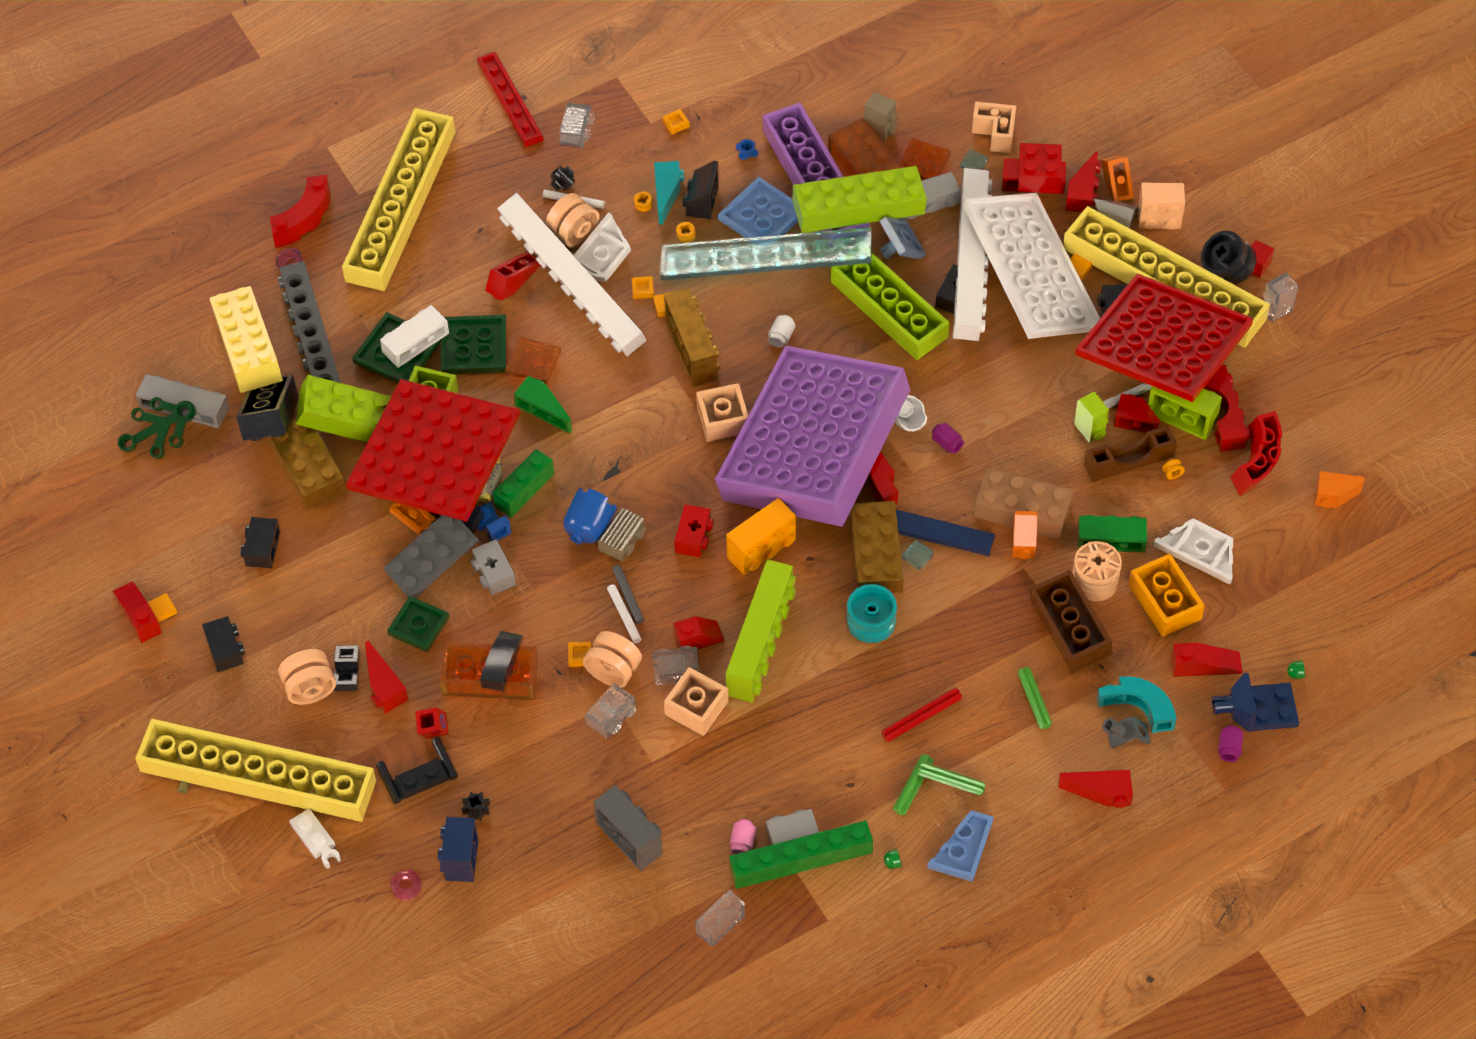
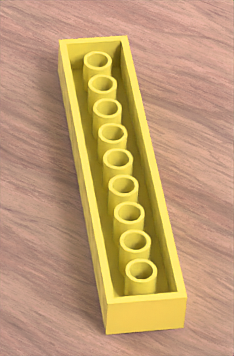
M414 108L343 263L342 269L345 282L381 291L386 290L456 133L454 117Z
M1088 206L1065 233L1063 246L1067 252L1085 258L1092 262L1093 266L1126 284H1129L1138 273L1253 318L1252 326L1238 343V345L1244 348L1267 320L1270 308L1269 303Z
M151 719L135 758L140 772L298 808L310 809L311 811L360 822L363 821L376 784L374 769L156 719Z

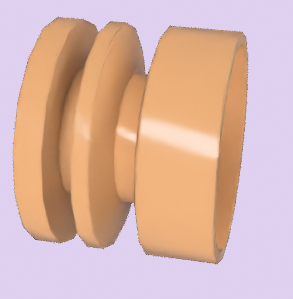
M1099 541L1089 542L1081 546L1076 552L1072 573L1089 601H1104L1112 597L1116 592L1122 566L1121 556L1115 547Z

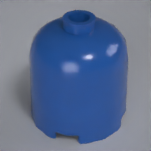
M579 488L564 516V530L570 536V540L576 544L595 543L600 539L615 515L617 506L615 504L611 506L607 502L608 497L598 491L589 488L587 492H584L582 488Z

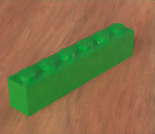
M867 820L731 855L729 856V868L735 888L739 889L872 854L873 838Z

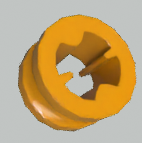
M641 191L634 196V205L637 210L645 212L652 208L653 201L650 193ZM645 199L646 203L642 204L640 200Z
M682 222L676 227L677 237L680 241L690 242L695 238V227L692 223Z
M1179 459L1170 460L1162 467L1169 480L1180 477L1185 471Z

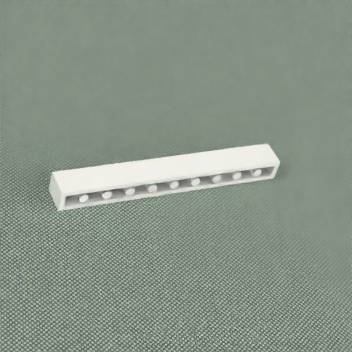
M964 168L962 177L957 255L958 278L956 279L953 338L979 341L980 332L984 333L986 320H982V316L985 317L986 304H983V300L986 301L987 288H984L983 284H987L988 272H984V269L988 267L989 258L985 256L986 251L962 204L965 199L992 197V195L988 194L992 189V180L989 179L988 170Z
M517 193L497 208L501 214L499 217L501 222L506 227L510 225L513 228L511 232L518 241L522 239L525 242L523 246L531 255L535 253L538 256L536 261L543 269L547 267L550 270L548 272L550 277L555 282L559 280L562 283L561 289L567 296L572 295L575 298L573 302L580 310L584 308L587 311L586 317L593 325L597 323L600 326L598 330L606 339L608 337L612 339L611 345L618 353L622 351L626 356H629L647 341L642 331Z

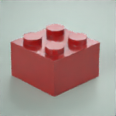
M1020 143L1018 191L1060 193L1062 144Z

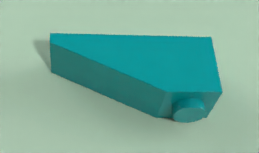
M679 161L654 162L659 225L664 223L681 191V182L685 181L684 169H680Z

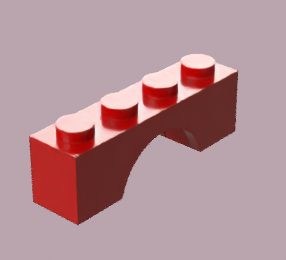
M1221 365L1204 387L1205 390L1213 391L1222 397L1220 406L1226 414L1224 418L1216 423L1214 432L1219 452L1244 449L1247 439H1250L1249 428L1243 422V409L1238 406V393L1232 387L1233 377L1231 373H1228L1226 365Z

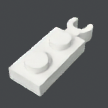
M310 809L305 810L289 821L314 858L317 859L322 856L323 865L327 869L330 868V864L327 861L330 857L336 858L338 862L341 861L338 851L332 849L335 847L334 841Z

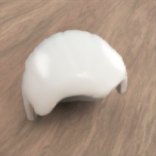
M908 395L895 423L901 429L914 432L915 430H920L926 424L927 416L923 403L916 397Z

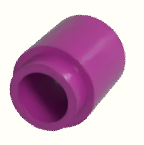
M939 423L933 428L932 440L947 453L956 454L963 447L964 440L962 436L947 423Z
M1227 726L1220 732L1218 753L1223 761L1235 762L1241 756L1244 733L1238 727Z

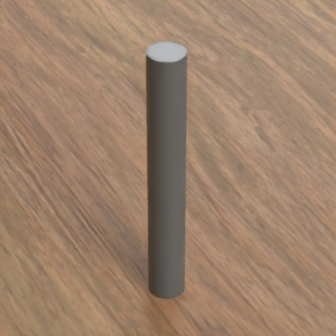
M615 565L612 570L636 624H641L644 622L643 615L621 566Z

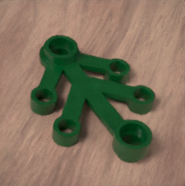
M159 397L152 398L150 401L152 409L155 411L166 410L172 412L167 417L145 412L141 408H134L131 412V417L135 421H147L154 424L133 436L130 434L121 435L118 439V447L124 452H132L136 449L138 443L158 432L155 443L150 448V455L156 459H161L165 454L163 446L169 427L177 422L175 431L169 438V444L174 448L182 447L184 444L182 435L186 422L193 420L196 415V407L190 401L185 400L178 404L163 401ZM160 401V406L155 408V402ZM184 409H189L187 415H183ZM141 411V417L136 418V413ZM179 438V443L174 445V439ZM132 441V445L127 448L126 443ZM160 448V453L155 455V450Z

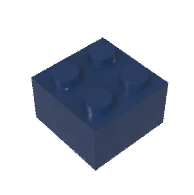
M446 817L445 826L442 825L440 831L443 847L438 848L440 872H444L445 881L474 882L479 841L475 818Z

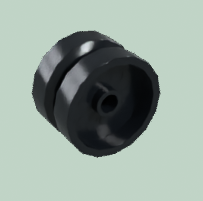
M1226 230L1214 234L1207 240L1201 251V262L1207 271L1234 285L1246 280L1253 272L1256 265V253L1254 248L1235 232Z

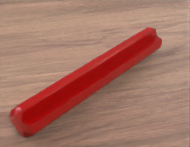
M953 688L882 730L883 738L890 742L961 700V692L958 688Z

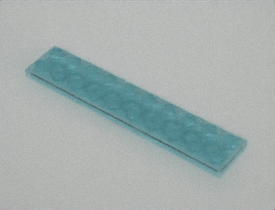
M868 227L662 245L661 280L871 263L872 229Z

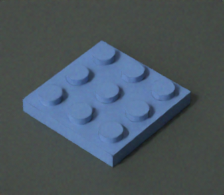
M760 177L756 178L718 214L719 221L765 252L798 222L792 198Z

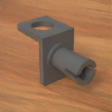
M1134 716L1120 722L1113 718L1106 719L1103 722L1102 728L1108 733L1111 748H1116L1134 739L1147 745L1151 744L1147 724ZM1139 726L1143 730L1144 736L1140 733Z

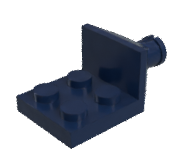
M1244 673L1231 688L1230 695L1212 696V708H1215L1213 709V714L1231 713L1232 719L1247 732L1299 726L1291 682L1251 686L1249 673Z

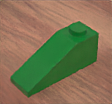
M527 376L514 393L515 406L570 434L572 431L571 418L548 386L540 379Z

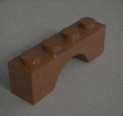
M1167 425L1148 431L1141 440L1125 448L1113 449L1105 444L1086 450L1084 465L1092 482L1173 458L1177 442Z

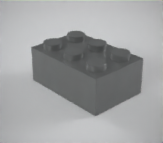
M614 785L593 801L595 821L630 861L642 871L662 855V831L655 822L651 823L646 818V813L640 806L636 807L631 802V797L625 790L621 791Z

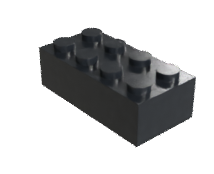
M293 374L282 376L283 381L246 392L236 416L243 441H258L267 436L280 437L287 432L299 400Z

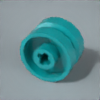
M876 584L863 585L856 588L850 594L847 602V628L851 635L859 641L878 643L887 639L894 632L897 603L892 592Z

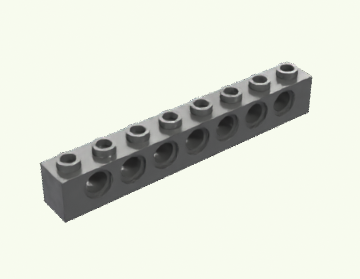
M302 261L279 267L281 276H278L280 288H285L286 291L282 295L285 305H290V309H287L290 322L295 321L292 329L295 338H300L297 346L300 355H305V358L302 359L305 372L309 371L311 376L341 383L305 262Z

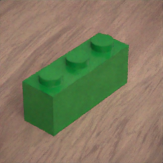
M535 449L493 491L495 507L512 518L554 475L553 460L538 449Z
M1094 515L1079 516L1077 527L1078 550L1089 542L1099 541L1115 547L1118 552L1145 553L1147 518L1137 516L1117 517L1114 515L1107 517Z

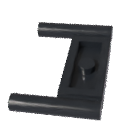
M439 737L434 738L432 744L440 760L437 758L395 776L394 780L384 761L376 764L394 804H398L403 799L458 777Z

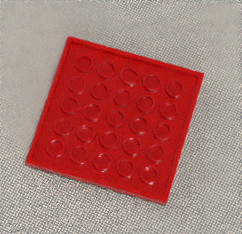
M1137 273L1077 346L1075 355L1194 402L1252 326L1253 318Z
M400 379L346 483L347 490L467 522L520 416V411L509 406Z

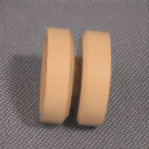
M570 193L559 199L547 215L546 226L564 244L575 248L584 243L595 230L599 222V213L591 205L586 204L576 193Z
M603 631L598 634L593 642V648H590L583 658V665L600 682L612 687L621 688L630 680L632 671L637 668L642 660V654L625 637L614 632Z
M306 649L296 652L281 662L278 668V674L285 686L287 698L293 704L305 705L317 702L327 697L336 687V679L330 669L327 656L321 650Z

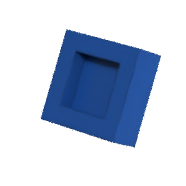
M491 502L478 506L485 514L478 526V531L486 529V525L498 518Z
M506 516L494 519L486 525L489 540L494 541L497 539L498 541L511 534L510 521Z

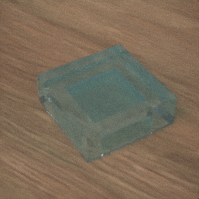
M970 149L962 160L960 168L983 170L988 162V156Z
M915 540L902 554V559L918 570H921L933 557L934 551L918 540Z

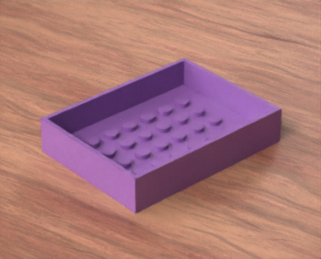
M785 345L715 478L723 501L763 509L779 498L796 517L843 527L910 392L904 368Z

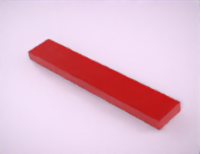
M496 52L478 57L477 63L524 147L526 148L544 141L541 131Z

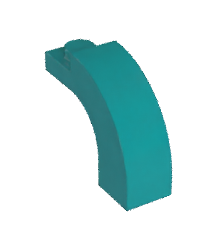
M1123 676L1119 677L1118 685L1116 686L1109 684L1098 688V707L1131 704L1140 708L1146 714L1151 733L1175 729L1177 718L1174 707L1164 691L1155 684L1141 678Z

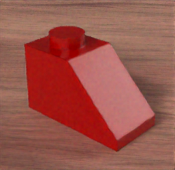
M1121 393L1114 427L1142 433L1159 428L1160 419L1143 398Z
M693 616L673 623L674 638L681 655L724 642V637L716 620Z

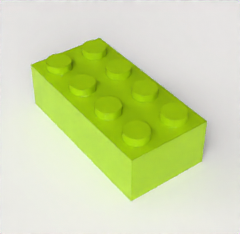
M307 375L299 391L296 425L368 442L391 396Z

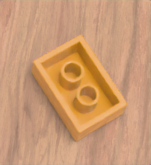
M777 498L726 534L727 558L743 575L750 571H755L762 562L772 559L779 550L790 546L795 541L796 515Z
M1171 554L1131 570L1128 585L1162 637L1202 620L1205 605Z

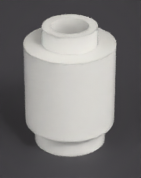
M780 315L776 317L768 333V341L771 345L781 348L788 343L796 327L795 322L790 316Z

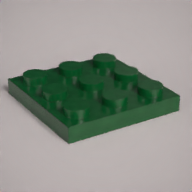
M386 312L352 357L354 364L393 382L399 383L400 379L409 381L414 367H423L441 343V339L397 368L382 352L380 339L385 334L398 328L406 320Z
M506 314L444 317L448 323L449 334L441 338V372L448 374L506 372Z

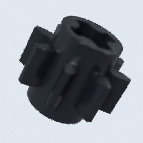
M561 165L558 166L550 174L552 178L550 185L556 191L559 189L568 190L575 182L573 178L575 172L569 166L563 168Z
M470 792L467 799L462 798L464 805L461 808L462 814H468V818L482 821L485 814H490L488 808L490 800L489 798L483 799V792L479 794Z

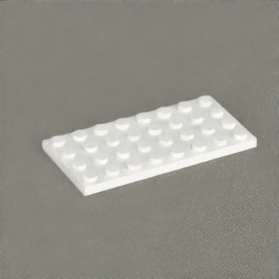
M1037 193L965 199L962 205L1028 339L1090 332L1100 317Z

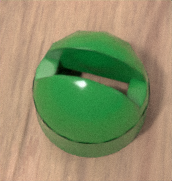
M1302 660L1289 664L1287 673L1291 678H1305Z
M898 849L890 850L884 855V863L890 869L902 867Z

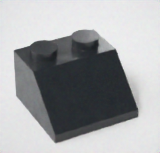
M712 161L694 170L692 179H688L687 191L689 192L683 198L686 216L711 220L719 189L718 161Z

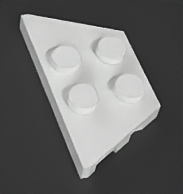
M608 212L573 256L596 281L606 282L630 253L631 248L620 228L615 223L613 216Z
M1193 518L1185 522L1183 526L1171 530L1167 536L1161 539L1158 537L1154 540L1153 547L1171 554L1173 557L1229 585L1232 583V537Z

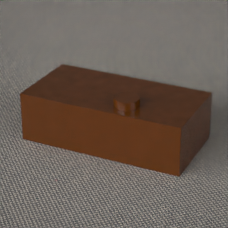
M1071 570L1030 588L1031 602L1071 673L1113 654L1112 641Z

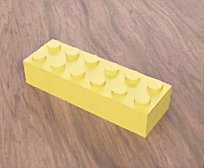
M251 286L210 297L213 313L240 393L283 381L276 355Z

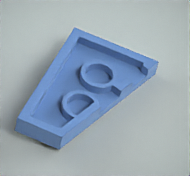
M971 810L956 828L947 843L943 844L934 859H931L927 868L973 882L994 817Z

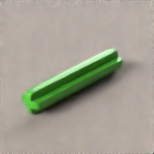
M1029 667L1021 668L1018 675L1038 725L1041 729L1049 728L1052 721Z
M927 754L921 755L893 807V810L898 815H905L925 779V777L917 774L920 763L925 762L932 765L934 762Z
M921 762L917 770V774L977 795H982L985 790V783L925 762Z

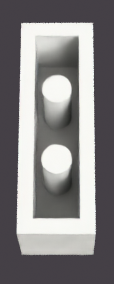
M431 305L419 311L410 320L403 322L392 332L385 334L380 339L382 352L399 368L449 334L448 323Z

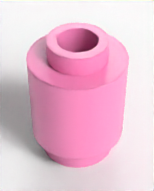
M741 819L733 824L729 843L732 854L735 855L752 850L757 828L751 821Z

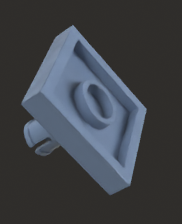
M884 217L880 221L890 239L886 245L880 248V251L883 252L882 254L887 259L891 258L896 252L900 256L920 260L927 255L907 221Z

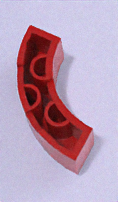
M327 174L306 177V188L301 199L287 211L270 216L275 248L287 246L301 240V236L308 231L312 232L322 222V217L325 211H328L330 204V187Z
M1276 411L1259 415L1248 425L1251 439L1250 458L1246 464L1241 465L1230 476L1239 496L1257 487L1272 471L1280 458L1282 448H1280L1282 429Z

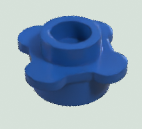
M744 139L735 146L741 160L758 156L755 142L750 139Z

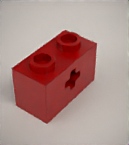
M684 504L674 540L675 553L701 558L703 549L707 550L708 531H712L714 525V518H711V509Z

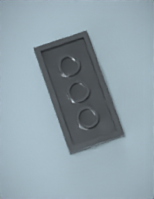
M441 515L383 569L408 597L417 598L479 540L461 520Z

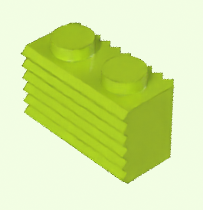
M1092 392L1077 401L1076 418L1074 421V425L1089 443L1094 440H1100L1106 435L1109 408L1101 401L1099 395H1096V392Z

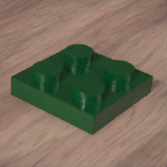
M409 596L388 628L387 633L395 639L428 652L450 616L444 610Z

